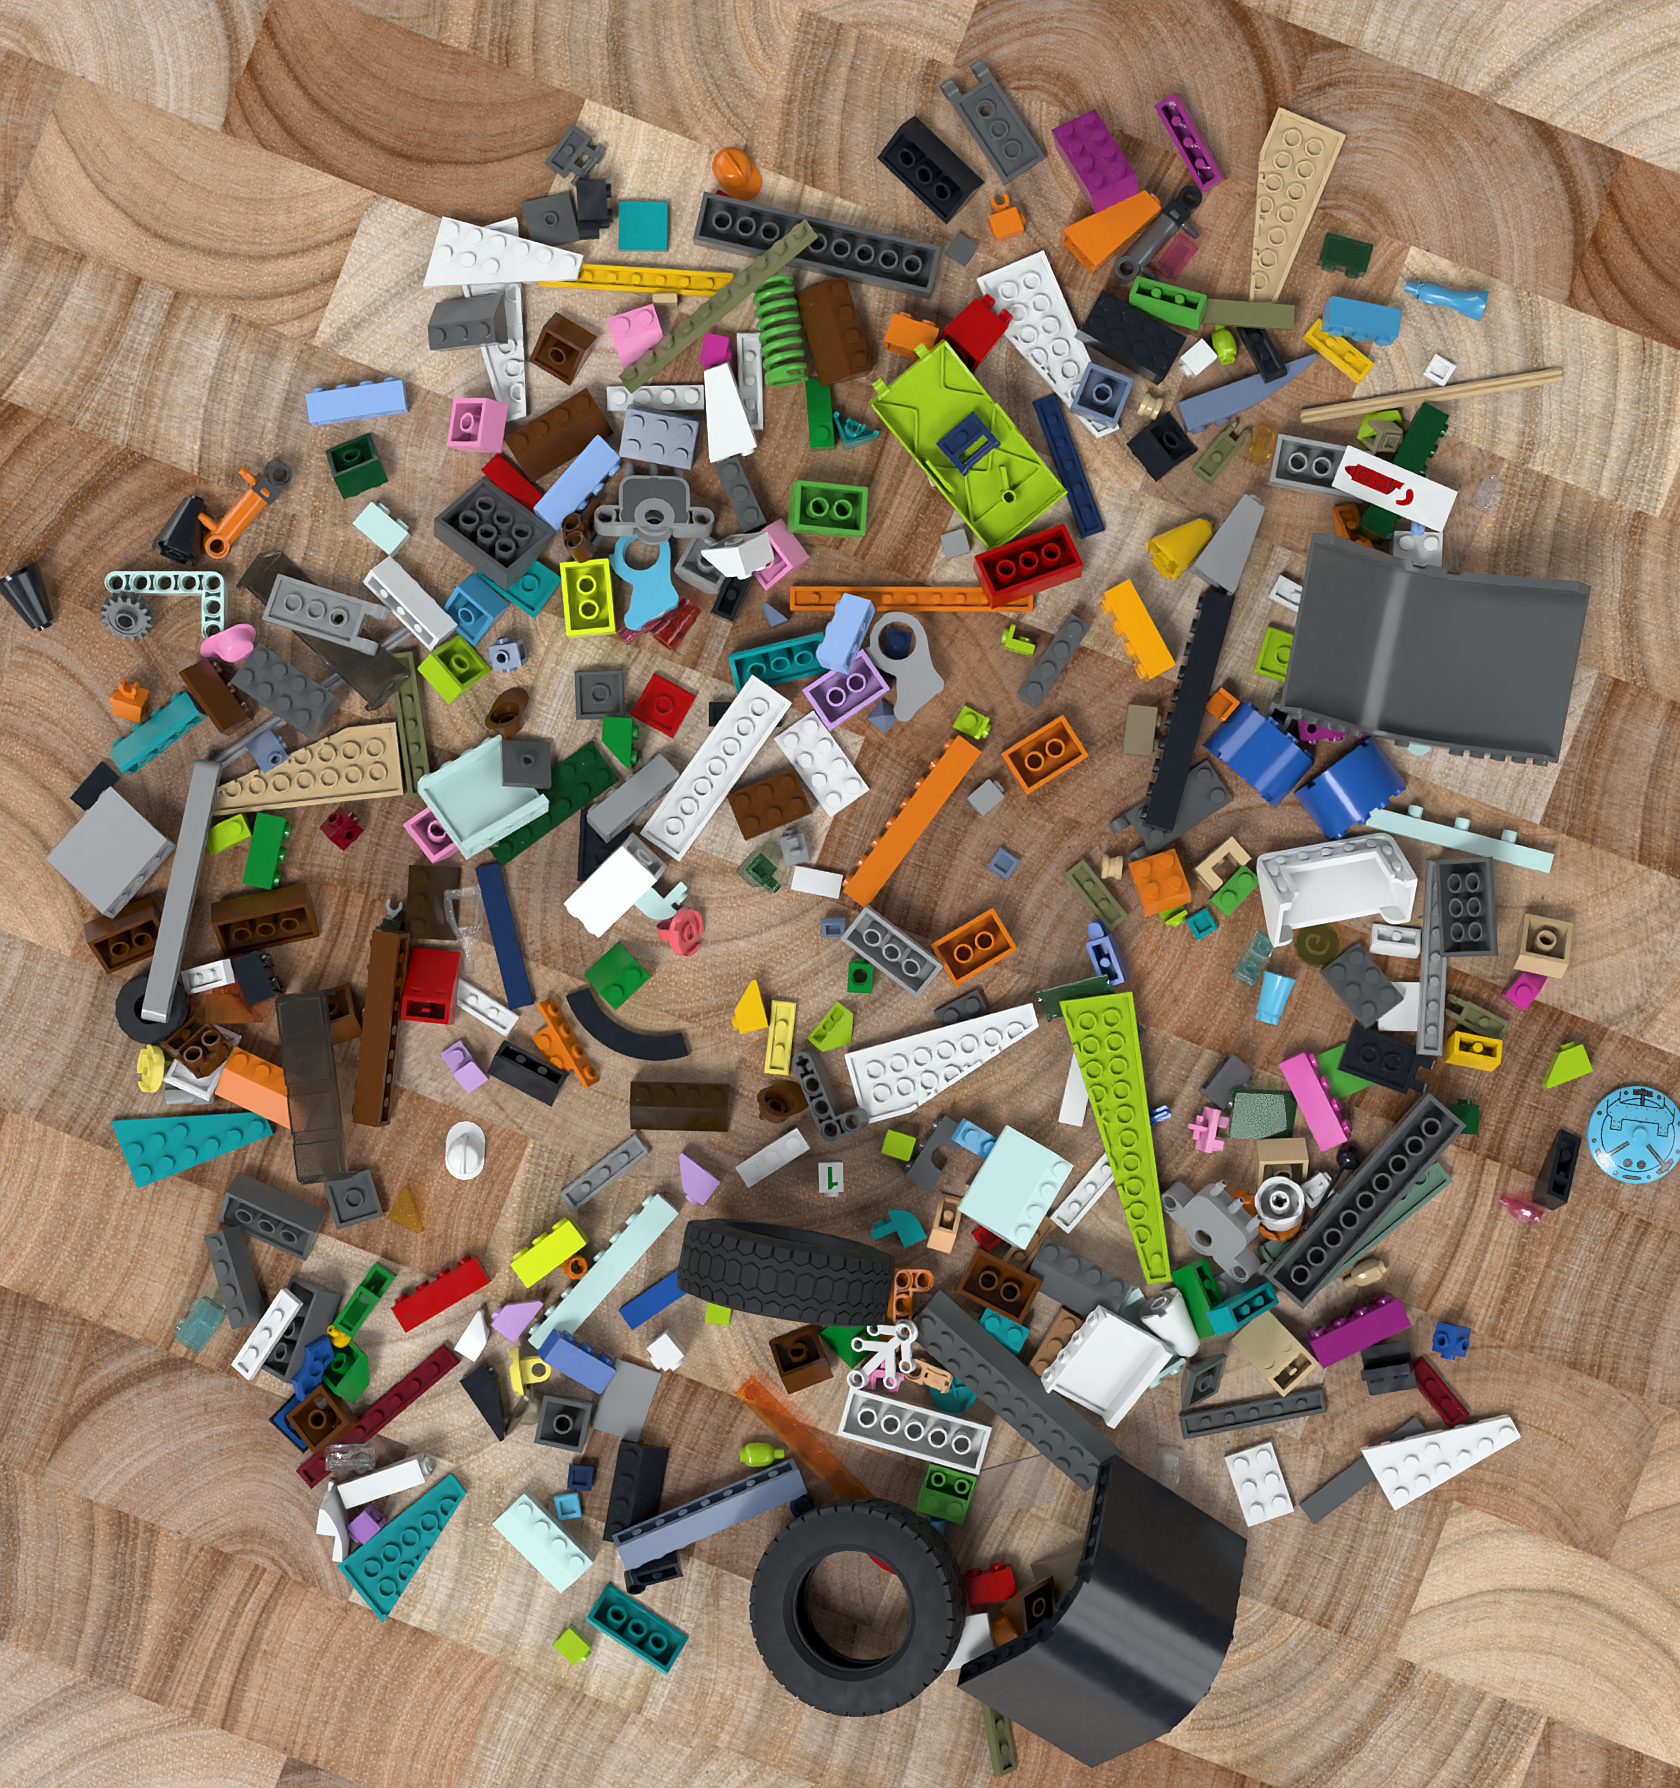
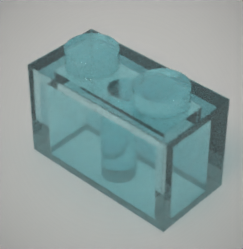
M206 1295L200 1300L196 1298L188 1308L191 1313L187 1319L182 1318L174 1328L177 1333L173 1338L196 1355L204 1349L227 1316L226 1309Z

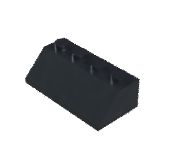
M913 116L899 127L877 157L946 225L970 202L985 183L916 116Z
M621 1439L603 1541L614 1542L612 1535L657 1516L669 1448Z

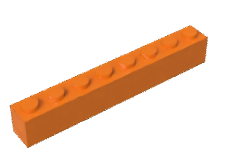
M958 735L956 739L950 737L943 747L946 750L945 754L941 759L936 756L928 767L932 770L928 777L922 776L914 786L917 789L916 793L912 798L907 795L899 806L903 809L898 817L893 815L885 825L888 831L883 837L881 835L876 837L870 845L874 848L869 856L864 854L856 864L859 870L854 876L849 874L842 883V886L845 887L842 892L863 908L871 903L982 753Z

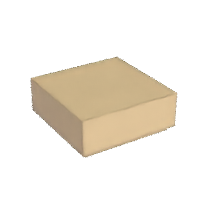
M654 293L653 305L654 307H678V296L676 293Z

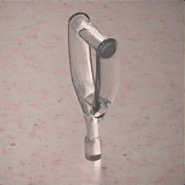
M478 885L455 890L448 888L444 892L448 921L465 954V973H474L472 950L482 919L481 889ZM474 897L475 915L473 926L458 928L454 917L452 900ZM470 936L467 942L463 938Z

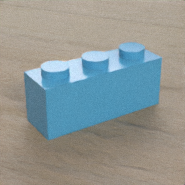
M1331 295L1324 304L1321 332H1326L1334 337L1346 336L1351 337L1355 341L1366 340L1375 342L1379 346H1388L1399 335L1401 309Z

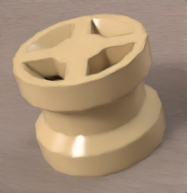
M1146 392L1137 415H1146L1151 421H1155L1164 399L1160 397L1156 399L1152 397L1151 393Z
M1103 855L1101 878L1114 877L1115 880H1121L1123 856L1110 858L1109 855Z

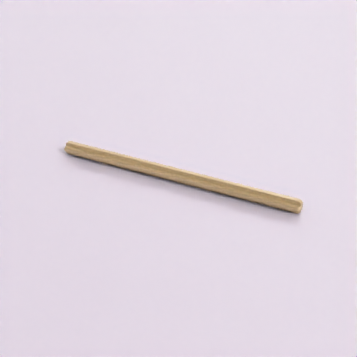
M1561 368L1303 409L1300 411L1301 423H1310L1421 405L1423 402L1433 403L1556 383L1563 380V372Z

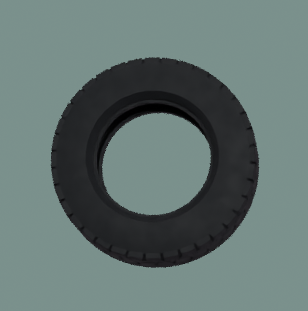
M722 1218L690 1220L684 1232L676 1286L679 1290L706 1302L771 1318L838 1327L877 1326L884 1323L887 1315L895 1271V1257L861 1242L788 1226Z
M846 1497L829 1501L803 1514L789 1523L767 1547L755 1571L752 1581L753 1586H751L749 1602L751 1604L749 1605L750 1620H752L753 1637L756 1638L755 1643L760 1656L763 1655L762 1660L769 1671L772 1670V1675L781 1685L784 1684V1688L794 1697L798 1696V1700L811 1707L814 1706L817 1710L826 1713L831 1712L833 1715L844 1717H868L883 1714L897 1709L916 1698L942 1674L951 1662L959 1646L965 1625L967 1606L966 1591H964L965 1585L957 1559L952 1555L953 1551L948 1543L943 1540V1536L935 1527L930 1526L931 1524L922 1516H918L911 1509L905 1506L902 1507L901 1504L875 1497ZM842 1551L866 1553L883 1561L898 1576L907 1594L910 1615L906 1635L894 1653L873 1660L855 1659L834 1650L819 1635L809 1613L808 1590L815 1569L826 1556Z

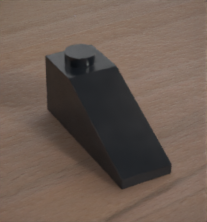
M1562 1129L1558 1130L1536 1180L1532 1202L1552 1211L1568 1203L1582 1138Z
M485 1362L464 1376L459 1382L501 1442L506 1438L507 1434H505L506 1426L500 1382L497 1379L500 1375L493 1365L489 1366Z

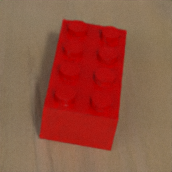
M1061 524L975 555L973 570L992 610L1080 578L1083 563L1065 524Z

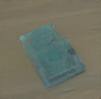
M1259 931L1255 933L1231 975L1251 988L1255 986L1265 965L1269 962L1276 947H1273L1268 936Z

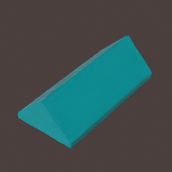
M823 632L729 654L728 659L737 694L740 693L752 675L768 686L831 671V669L822 667L816 656L818 645L824 641Z
M610 1583L606 1585L585 1621L665 1675L670 1671L689 1638Z

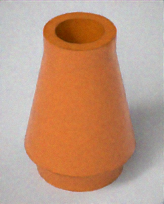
M572 1255L559 1265V1270L572 1279H579L585 1275L587 1263L582 1256Z

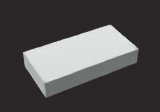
M795 866L791 890L839 899L843 875Z

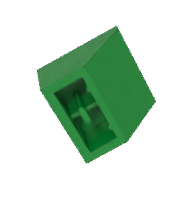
M603 717L602 742L627 769L633 770V764H638V750L634 748V740H639L638 724H635L633 718Z

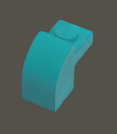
M900 1208L888 1210L891 1220L887 1222L886 1218L872 1224L874 1228L870 1230L874 1241L897 1231L905 1248L927 1238L918 1218L912 1212Z

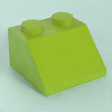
M461 634L430 653L417 668L448 705L464 696L492 671Z

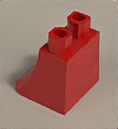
M985 294L979 300L977 298L973 300L943 330L936 343L938 344L942 339L946 340L972 375L975 374L1003 337L1013 318V315L1005 309H1002L998 315L993 313L990 309L996 302L989 294Z

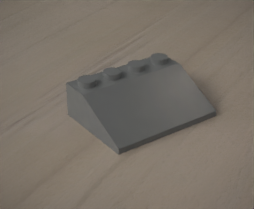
M485 477L481 478L434 519V536L505 591L525 575L556 535V530Z
M1493 856L1435 860L1441 957L1498 956Z

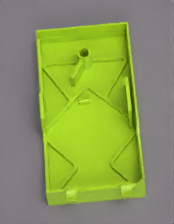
M942 339L929 351L921 343L914 349L920 359L889 385L886 386L881 378L874 382L872 386L878 394L867 403L988 551L1006 545L1066 495L1068 491L1065 490L1024 439L1021 432L997 402L993 401L948 342ZM973 411L1002 445L997 449L993 448L970 468V473L964 477L936 443ZM982 435L958 456V459L964 462L988 439Z

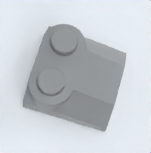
M709 536L706 538H692L678 561L674 572L680 579L703 592L717 594L726 576L704 558L701 551L718 541Z

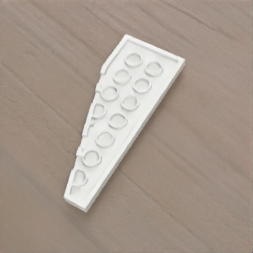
M1043 250L981 276L976 281L982 295L989 294L995 300V305L990 309L993 313L998 315L1002 309H1005L1013 315L1009 327L1004 334L1005 337L1070 409L1085 369L1091 360L1083 342L1074 338L1078 331ZM1075 414L1096 439L1120 429L1118 423L1114 429H1111Z
M1033 1003L844 1054L859 1108L867 1111L869 1123L912 1112L1039 1027Z

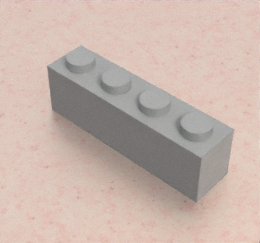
M661 753L656 757H650L644 762L643 768L637 773L632 772L627 776L624 781L625 783L621 787L613 788L606 795L607 798L599 804L597 802L588 810V823L608 843L671 790L679 779L680 774Z

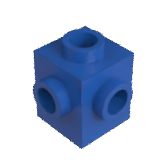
M1437 1322L1432 1340V1351L1441 1353V1358L1455 1360L1456 1356L1466 1357L1471 1328L1452 1323Z

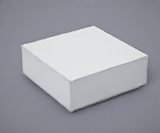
M1435 354L1422 376L1436 385L1444 387L1456 366Z

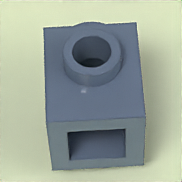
M271 730L246 744L247 749L264 774L289 759L284 749L288 748L280 735L275 737Z

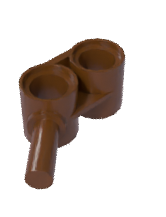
M595 498L590 501L581 515L569 514L561 523L564 546L578 563L587 562L594 554V548L589 543L592 532L588 527V521L601 504Z

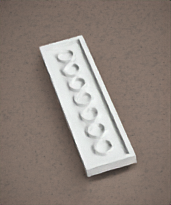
M752 675L640 834L680 861L792 702Z

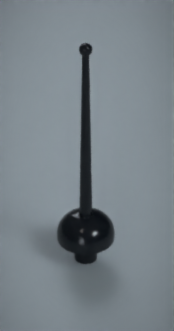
M1349 1146L1348 1150L1341 1149L1337 1152L1336 1162L1340 1167L1310 1220L1304 1226L1306 1230L1310 1228L1309 1225L1343 1171L1353 1170L1359 1165L1360 1161L1356 1156L1358 1150L1355 1147Z

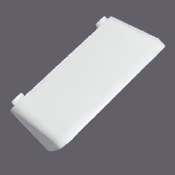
M1376 833L1265 853L1258 857L1256 864L1268 936L1273 947L1291 943L1293 939L1292 929L1380 913L1382 918L1390 924L1410 922L1418 878L1396 841L1389 834Z

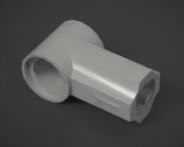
M165 1084L166 1105L215 1103L214 1092L210 1100L207 1101L174 1085Z

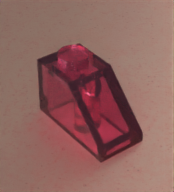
M1179 233L1157 263V266L1160 267L1158 269L1159 272L1168 279L1172 277L1176 280L1193 260L1199 248Z

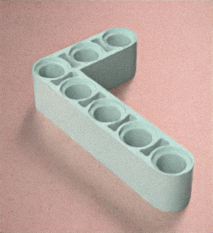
M114 571L105 578L104 583L107 590L116 594L124 590V592L132 591L140 596H202L203 637L205 639L209 638L210 629L214 626H218L220 632L228 629V582L224 576L217 572ZM121 577L123 585L120 589L115 590L113 588V581ZM145 577L147 579V586L139 590L137 582L140 578ZM169 577L172 584L170 588L163 590L161 583L163 579ZM195 578L196 586L191 590H187L185 586L187 579ZM213 578H219V588L211 590L210 581ZM213 602H219L220 610L216 614H211L209 609Z

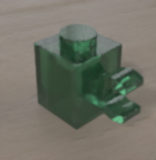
M761 852L750 853L736 870L752 888L764 887L771 894L772 892L776 893L781 887V884L772 877L778 868Z

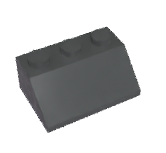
M504 295L436 303L428 323L430 350L446 352L508 344Z

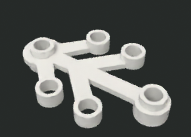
M903 1319L896 1325H877L878 1332L873 1330V1326H867V1332L871 1336L879 1334L893 1335L894 1337L889 1342L867 1340L864 1336H858L852 1340L851 1346L856 1352L863 1350L879 1351L862 1369L857 1368L849 1372L847 1383L852 1389L858 1390L865 1387L869 1381L868 1376L884 1360L885 1377L883 1383L888 1389L897 1387L900 1384V1377L896 1374V1348L900 1344L902 1360L899 1363V1369L907 1374L916 1368V1363L912 1358L911 1343L917 1339L918 1328L913 1321ZM905 1327L908 1328V1330H909V1332H910L909 1335H907V1334L905 1333V1331H904V1328H905ZM857 1340L862 1342V1348L857 1345ZM905 1361L910 1364V1369L905 1367ZM858 1374L862 1377V1382L858 1380ZM889 1377L894 1379V1385L889 1382Z

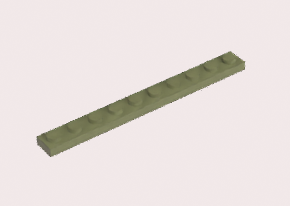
M806 219L800 224L795 225L781 240L776 241L768 251L757 257L749 267L738 273L730 283L719 289L711 299L700 305L698 310L687 319L681 321L679 326L665 335L660 342L646 351L635 363L628 366L619 375L625 388L631 394L817 239L819 236Z

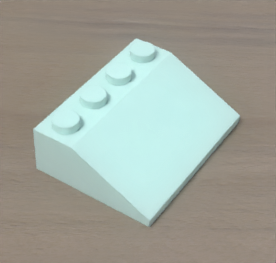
M1006 1125L957 1210L1010 1245L1025 1250L1074 1165Z

